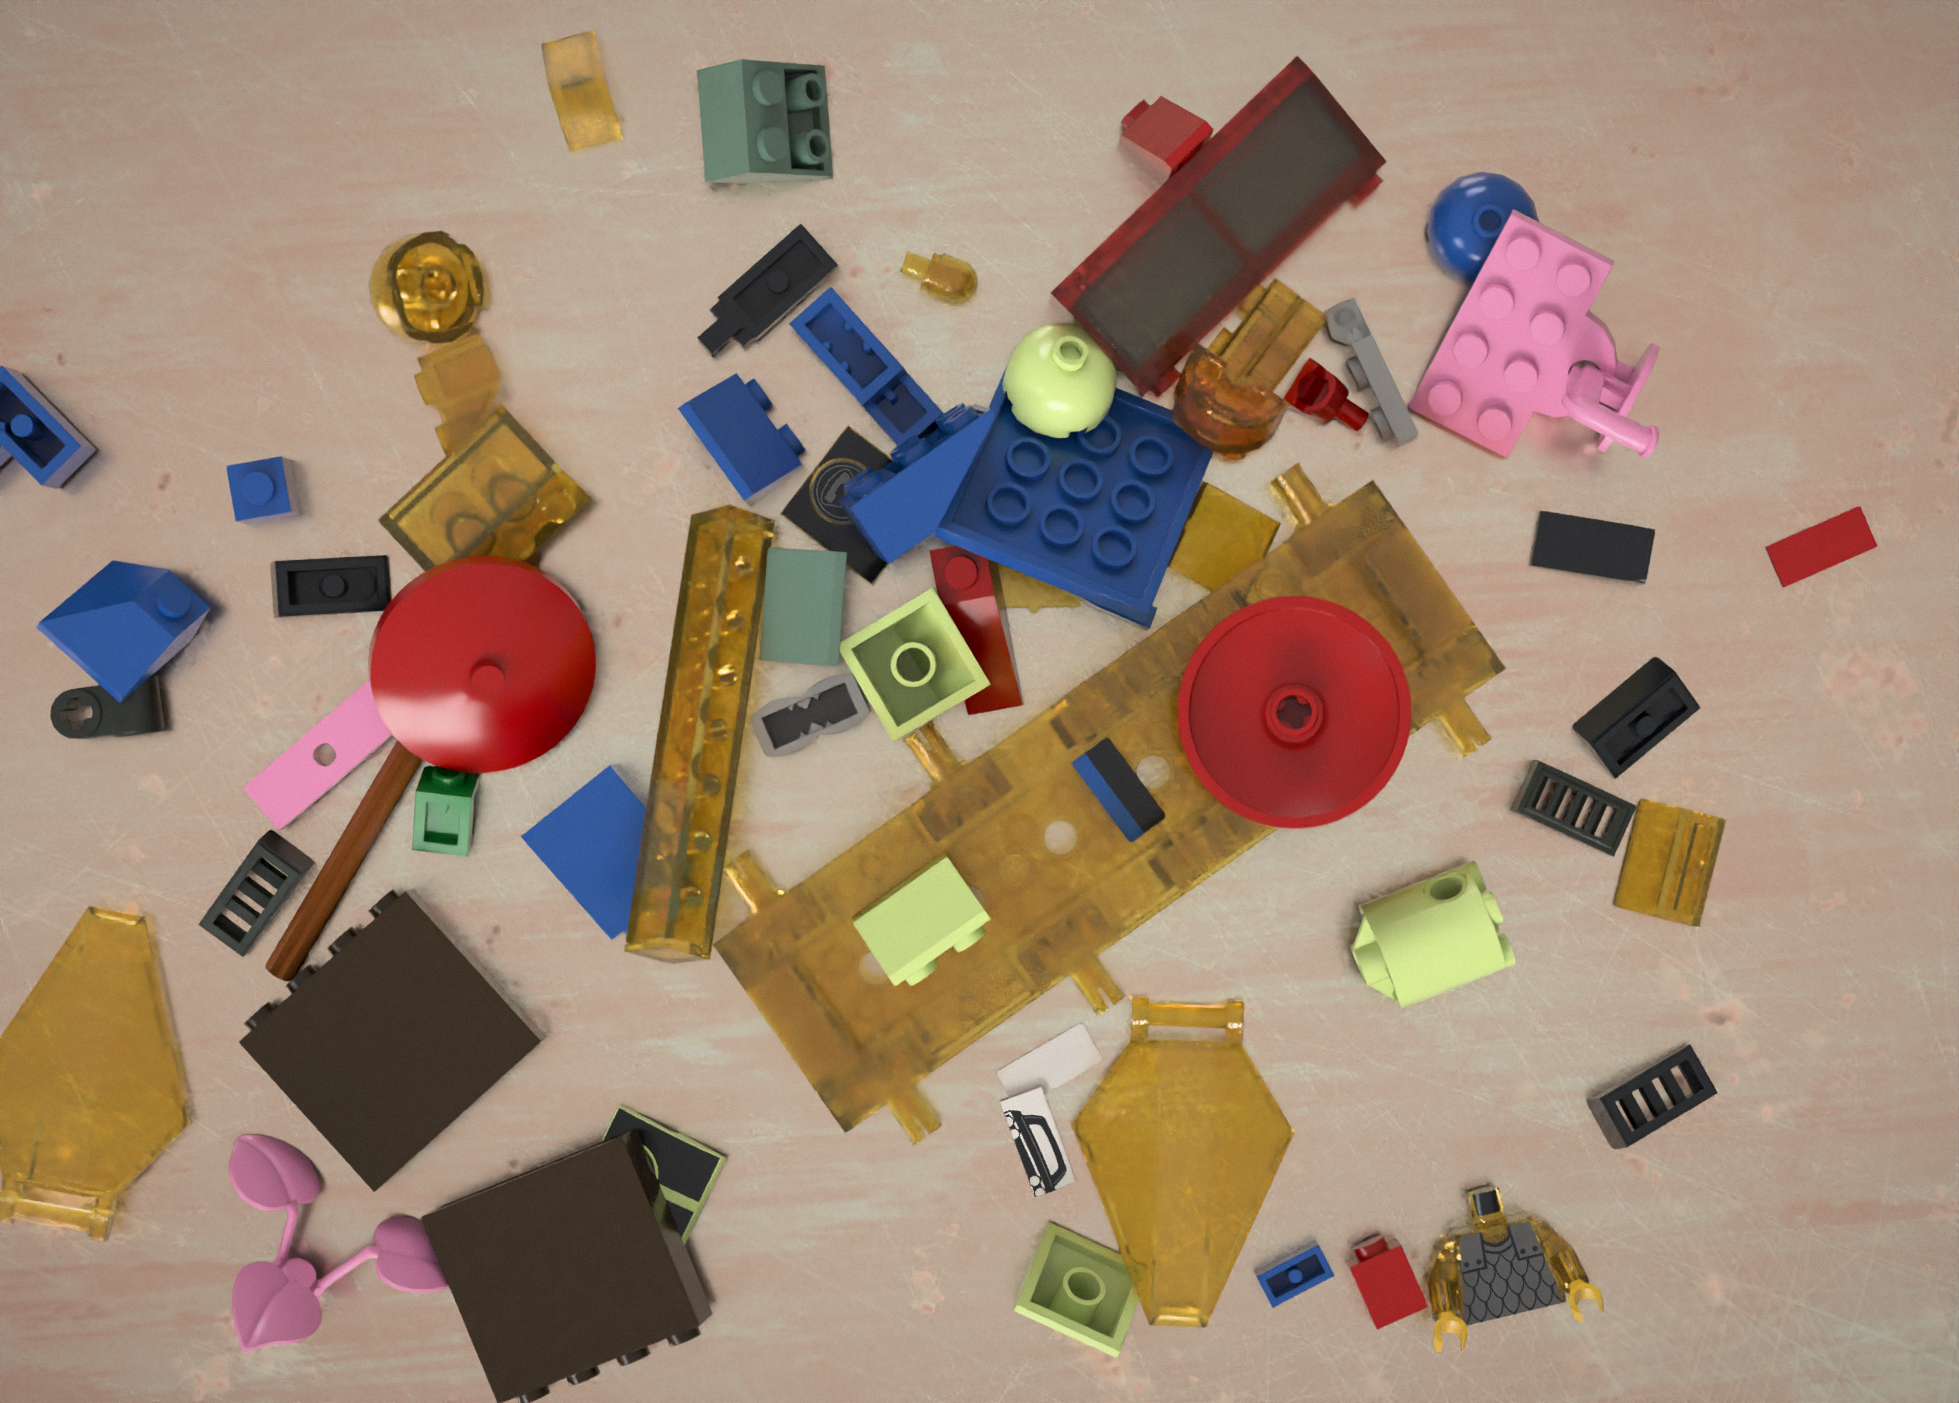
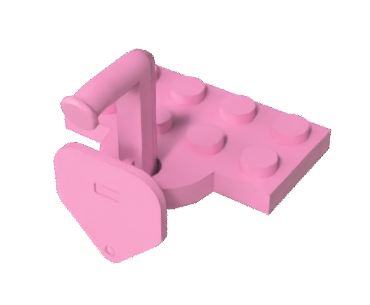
M1513 209L1415 391L1408 408L1506 458L1509 457L1533 411L1551 417L1571 416L1575 421L1600 433L1597 449L1605 452L1614 440L1637 451L1641 458H1647L1656 448L1659 440V429L1655 425L1643 426L1628 419L1626 416L1656 362L1659 346L1651 343L1634 367L1617 360L1616 341L1607 325L1589 311L1613 267L1614 260ZM1599 401L1612 407V410L1599 404Z

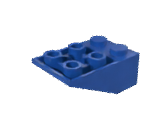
M963 402L954 406L935 421L939 426L937 431L927 438L920 439L918 435L910 437L889 453L894 460L879 471H873L871 467H868L843 485L847 494L837 501L877 557L890 564L937 530L996 417L992 409L976 404L966 407Z

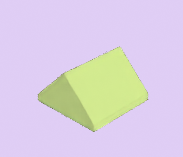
M1049 1222L1013 1299L1014 1311L1117 1358L1123 1346L1150 1267Z

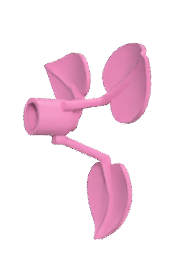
M243 1135L235 1138L228 1166L230 1180L238 1195L245 1202L258 1209L274 1212L285 1207L287 1213L278 1255L273 1263L266 1261L250 1263L242 1268L234 1281L232 1290L233 1320L243 1352L271 1345L293 1344L311 1337L318 1329L322 1319L321 1306L317 1297H320L331 1284L370 1258H377L375 1268L379 1278L398 1290L411 1293H428L450 1288L423 1222L402 1216L391 1217L382 1221L374 1231L376 1246L365 1247L322 1279H316V1271L308 1261L301 1258H288L299 1215L297 1204L311 1203L319 1193V1180L313 1165L299 1150L273 1137Z

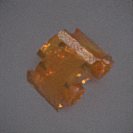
M1195 342L1174 390L1172 418L1175 424L1182 428L1199 445L1221 453L1224 457L1231 460L1243 459L1249 452L1260 449L1274 437L1290 403L1258 382L1248 387H1240L1233 384L1226 374L1228 362Z

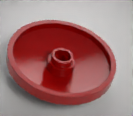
M471 556L451 560L425 571L410 581L395 595L382 613L372 636L368 656V673L372 694L378 712L388 730L406 749L419 758L444 769L465 773H491L515 768L540 757L556 746L571 731L583 714L593 689L596 672L595 646L590 629L582 610L568 590L543 570L520 560L500 556Z
M1281 596L1265 599L1237 610L1216 625L1201 641L1186 667L1181 681L1177 708L1179 734L1185 755L1193 772L1206 790L1227 809L1251 822L1267 827L1288 830L1312 829L1338 822L1353 815L1371 802L1388 784L1403 758L1408 743L1412 715L1411 696L1403 667L1396 653L1382 634L1355 612L1339 604L1307 596Z

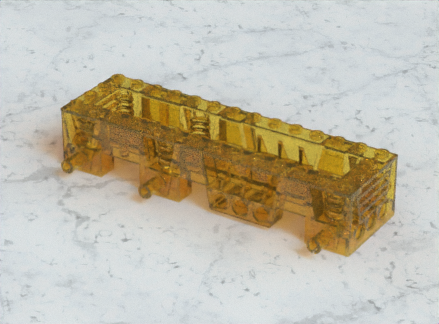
M1298 462L1286 471V474L1298 491H1295L1283 473L1270 482V485L1276 489L1299 522L1295 526L1298 531L1265 556L1193 604L969 763L965 759L961 762L958 760L934 726L935 723L933 721L920 728V731L932 746V750H928L916 732L903 740V743L909 747L933 781L928 784L931 790L786 892L782 888L776 891L752 857L749 849L735 858L748 876V879L742 875L733 861L719 870L722 875H725L749 911L745 913L747 916L745 921L715 942L713 946L845 1133L886 1105L910 1138L912 1145L925 1139L924 1136L926 1134L913 1118L914 1116L920 1120L929 1135L936 1131L942 1123L940 1120H937L913 1085L1068 976L1071 977L1096 1016L1109 1009L1097 991L1098 987L1103 989L1113 1005L1118 1003L1126 995L1119 989L1097 956L1277 830V828L1251 822L1233 813L1218 802L1206 790L1193 772L1185 755L1179 734L1177 716L1178 695L1186 667L1193 653L1207 634L1223 619L1237 610L1265 599L1281 596H1307L1339 604L1355 612L1374 626L1396 653L1403 667L1411 696L1412 715L1409 736L1437 718L1459 749L1460 755L1463 758L1477 750L1466 734L1465 729L1468 730L1478 746H1483L1493 738L1490 732L1486 731L1464 698L1506 668L1374 480L1334 505L1332 501L1329 503L1324 501L1301 468L1302 465ZM1107 737L1112 741L1136 775L1139 763L1145 757L1151 755L1162 757L1168 763L1170 769L1169 778L1163 786L1155 789L1146 787L1165 813V818L1134 842L1127 840L1072 765L1074 760ZM1066 821L1075 827L1077 842L1074 848L1067 853H1054L1047 848L1044 842L1046 828L1053 822ZM945 852L967 885L977 888L983 894L985 899L984 909L991 918V920L982 925L986 934L973 945L959 953L952 946L935 958L938 968L913 986H910L906 980L894 986L889 978L878 984L866 981L860 974L859 963L861 958L871 952V950L853 925L851 917Z

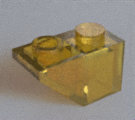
M480 333L418 357L417 360L422 372L414 375L426 406L435 403L443 424L436 426L435 430L447 458L456 455L458 462L463 465H469L477 461L507 390L486 337Z

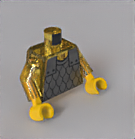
M1498 1186L1485 1187L1466 1194L1473 1223L1450 1229V1241L1445 1242L1439 1247L1427 1282L1432 1317L1436 1322L1432 1345L1436 1351L1441 1352L1442 1350L1441 1335L1443 1333L1452 1332L1459 1337V1347L1462 1351L1466 1346L1468 1325L1567 1302L1565 1293L1569 1294L1568 1301L1571 1314L1576 1321L1583 1322L1581 1312L1577 1307L1578 1303L1583 1299L1594 1300L1598 1304L1600 1313H1603L1604 1304L1600 1290L1595 1285L1589 1283V1278L1574 1248L1548 1222L1541 1220L1533 1221L1526 1211L1505 1215Z

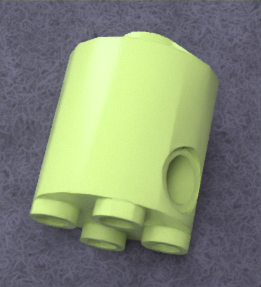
M1474 860L1359 905L1362 923L1354 943L1350 944L1356 964L1366 986H1371L1394 999L1399 1009L1406 1008L1516 965V959L1506 935L1503 933L1497 936L1500 933L1498 925L1503 923V918L1493 893L1489 891L1482 895L1480 894L1486 891V887Z

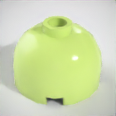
M1069 322L1049 323L1028 332L1010 354L1002 385L1004 394L1007 391V396L1013 404L1011 411L1018 421L1036 433L1054 438L1069 437L1070 432L1081 431L1087 428L1086 432L1096 428L1108 414L1116 389L1117 371L1113 355L1102 339L1086 327Z

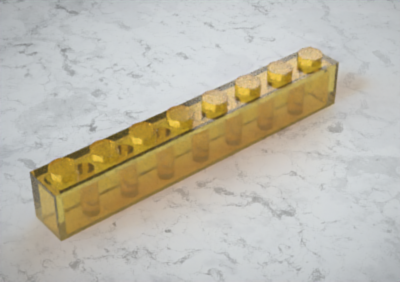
M732 505L691 515L624 949V952L669 964L710 960L764 599L767 551L772 545L775 520Z

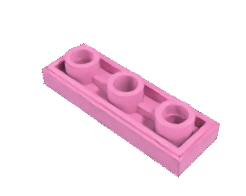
M368 680L243 787L278 830H283L393 736L378 712L370 681ZM325 744L331 745L336 753L335 760L330 765L322 763L319 758V750Z

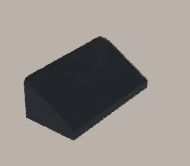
M1654 657L1575 722L1573 729L1611 776L1616 779L1701 707L1677 673L1659 657Z

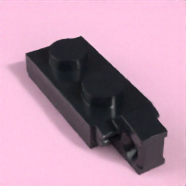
M802 224L798 225L717 297L719 301L710 309V312L717 320L697 337L699 343L713 358L734 340L742 348L746 347L753 339L755 341L758 340L838 269V264Z

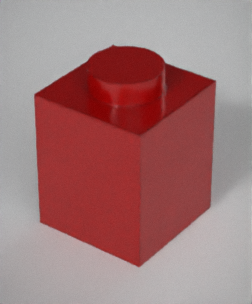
M1383 1235L1377 1236L1353 1248L1356 1256L1345 1261L1376 1329L1428 1308L1402 1245L1396 1238L1386 1242Z

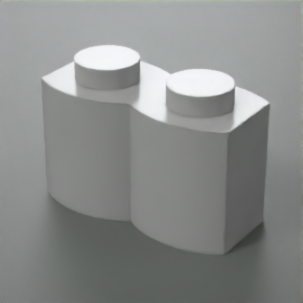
M844 674L831 676L819 681L809 688L802 697L780 698L764 705L751 717L750 722L764 755L767 757H781L804 749L819 734H837L857 726L870 714L871 710L854 675Z

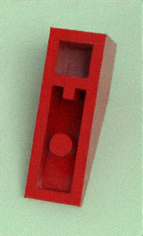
M1160 96L1151 106L1143 99L1121 120L1120 123L1126 130L1120 134L1119 143L1166 190L1205 153L1214 129L1204 119Z
M958 546L929 550L937 594L991 685L964 700L968 715L1024 705L998 563Z

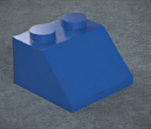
M736 373L687 401L678 410L742 499L752 506L805 468L798 459V456L805 452L806 449L787 423L777 430L765 413L773 404L757 381L753 378L744 384Z

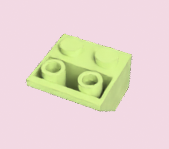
M943 852L853 915L851 920L893 985L897 986L906 980L910 986H913L938 968L935 958L953 946L959 953L981 939L986 934L982 925L991 920V918L948 856Z

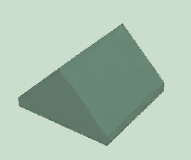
M768 548L759 660L809 665H839L847 552Z

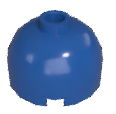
M1477 172L1459 177L1439 193L1428 212L1427 235L1431 255L1444 272L1463 283L1473 284L1513 209L1539 222L1534 201L1520 184L1502 174Z

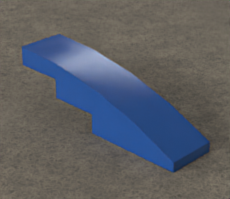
M832 287L828 288L789 323L896 446L914 435H918L920 439L927 438L939 429L935 421L944 414L941 409L913 380L905 368Z

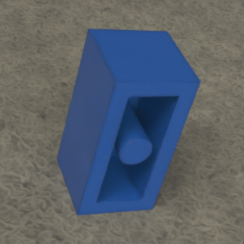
M1316 1240L1254 1272L1272 1308L1335 1276Z

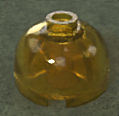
M434 231L411 233L402 236L384 248L372 266L368 283L369 296L377 318L395 336L414 343L435 344L453 342L469 331L474 322L468 321L473 315L474 307L482 305L484 287L480 266L474 253L466 244H458L453 238L448 237L450 236L448 233Z

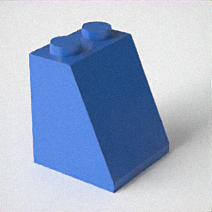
M621 764L609 765L521 836L611 940L622 932L631 940L656 920L650 910L667 897L675 905L700 885L693 875L700 871L703 866Z

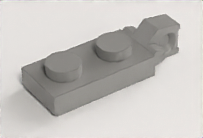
M1350 298L1325 310L1324 315L1331 338L1353 347L1356 356L1346 361L1360 390L1371 386L1380 404L1379 407L1371 410V413L1384 441L1395 436L1399 447L1416 440L1419 435L1418 430L1355 298Z

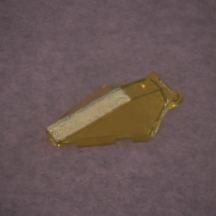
M89 906L0 1037V1170L3 1176L0 1191V1222L13 1224L17 1219L88 1233V1239L107 1242L112 1230L118 1196L193 1123L184 1080L181 1081L173 1047L176 1043L158 960H154L145 919L146 916ZM23 1186L82 1197L96 1198L95 1208L93 1211L21 1198Z
M1132 997L1130 1043L1071 1125L1149 1326L1206 1328L1294 1136L1293 1129L1242 1045L1244 1024L1243 1001H1226V1006L1154 1004L1149 1003V998ZM1148 1026L1225 1028L1224 1043L1147 1040Z

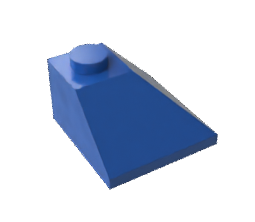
M112 560L43 618L36 628L121 703L192 641L211 607L169 569Z

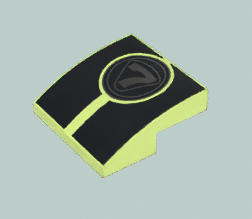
M618 1106L602 1141L636 1127L685 1245L727 1158L682 1133L672 1132L628 1107Z

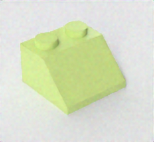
M933 587L840 642L839 652L893 742L991 685Z

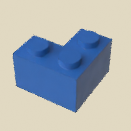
M1 366L0 467L13 456L41 486L57 489L96 449L17 370Z

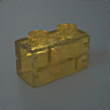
M1276 278L1272 280L1267 288L1258 282L1255 284L1238 307V310L1246 315L1233 333L1223 327L1204 353L1212 360L1205 372L1257 411L1262 408L1328 319L1324 313L1305 299H1302L1296 292Z

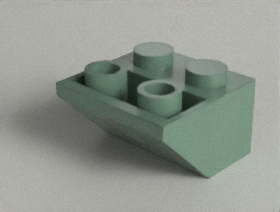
M740 59L697 70L705 182L753 184L833 177L825 66Z

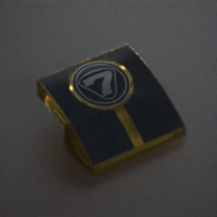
M848 425L780 515L827 551L847 552L846 565L870 584L874 585L889 564L872 552L837 500L847 494L843 485L852 477L868 467H871L873 471H879L894 460Z

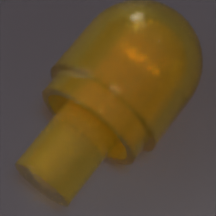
M907 251L900 272L922 280L920 289L927 291V295L951 304H961L968 301L975 294L978 286V278L974 268L969 263L945 253L940 255L934 252L930 260Z

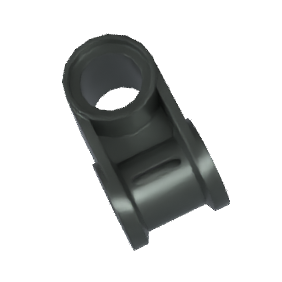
M158 676L149 677L121 703L100 685L64 691L55 698L51 706L50 718L53 727L61 735L70 739H91L106 736H115L116 738L165 731ZM77 699L80 700L81 706L91 707L92 717L83 721V729H81L79 722L69 721L68 711L77 708Z

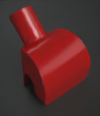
M1312 358L1305 362L1283 399L1285 406L1308 419L1321 424H1327L1334 418H1337L1355 431L1360 430L1364 426L1369 416L1367 411L1347 399L1349 395L1348 388L1333 373L1331 374Z

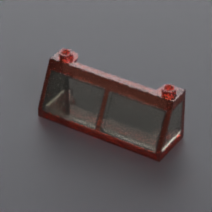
M1296 56L1050 293L1049 305L1066 322L1076 324L1104 351L1116 366L1117 375L1138 397L1144 398L1152 391L1159 398L1182 376L1175 368L1180 361L1328 218L1352 197L1361 204L1384 182L1377 173L1387 161L1314 72Z

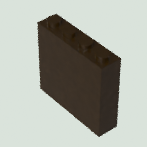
M393 889L381 898L368 911L375 919L360 933L353 927H350L327 948L333 957L318 971L310 964L297 974L285 986L292 994L277 1008L268 1002L244 1023L250 1032L239 1041L242 1047L373 1192L390 1180L547 1037L414 889L407 890L400 896Z
M636 1127L440 1205L421 1217L497 1403H503L513 1398H516L518 1403H531L550 1393L549 1384L566 1378L569 1386L577 1385L600 1374L598 1365L613 1359H617L619 1367L648 1356L650 1354L648 1346L667 1339L670 1347L685 1343L701 1334L698 1326L713 1314Z

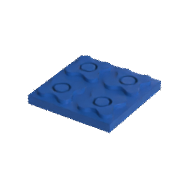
M1004 370L988 407L992 409L996 417L935 531L934 537L1145 623L1222 431L1116 388L1109 412L1096 428L1086 432L1087 428L1081 431L1070 432L1069 437L1054 438L1039 434L1018 421L1011 411L1013 404L1007 396V391L1005 394L1003 391Z

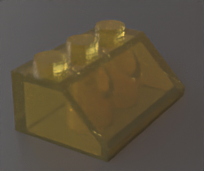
M501 404L383 514L378 521L424 571L451 560L471 556H500L524 562L592 498L568 470Z

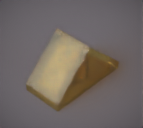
M591 30L542 43L541 47L548 86L569 152L572 153L624 139L596 31Z

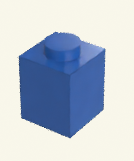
M280 456L226 466L236 522L253 524L302 515L293 460Z

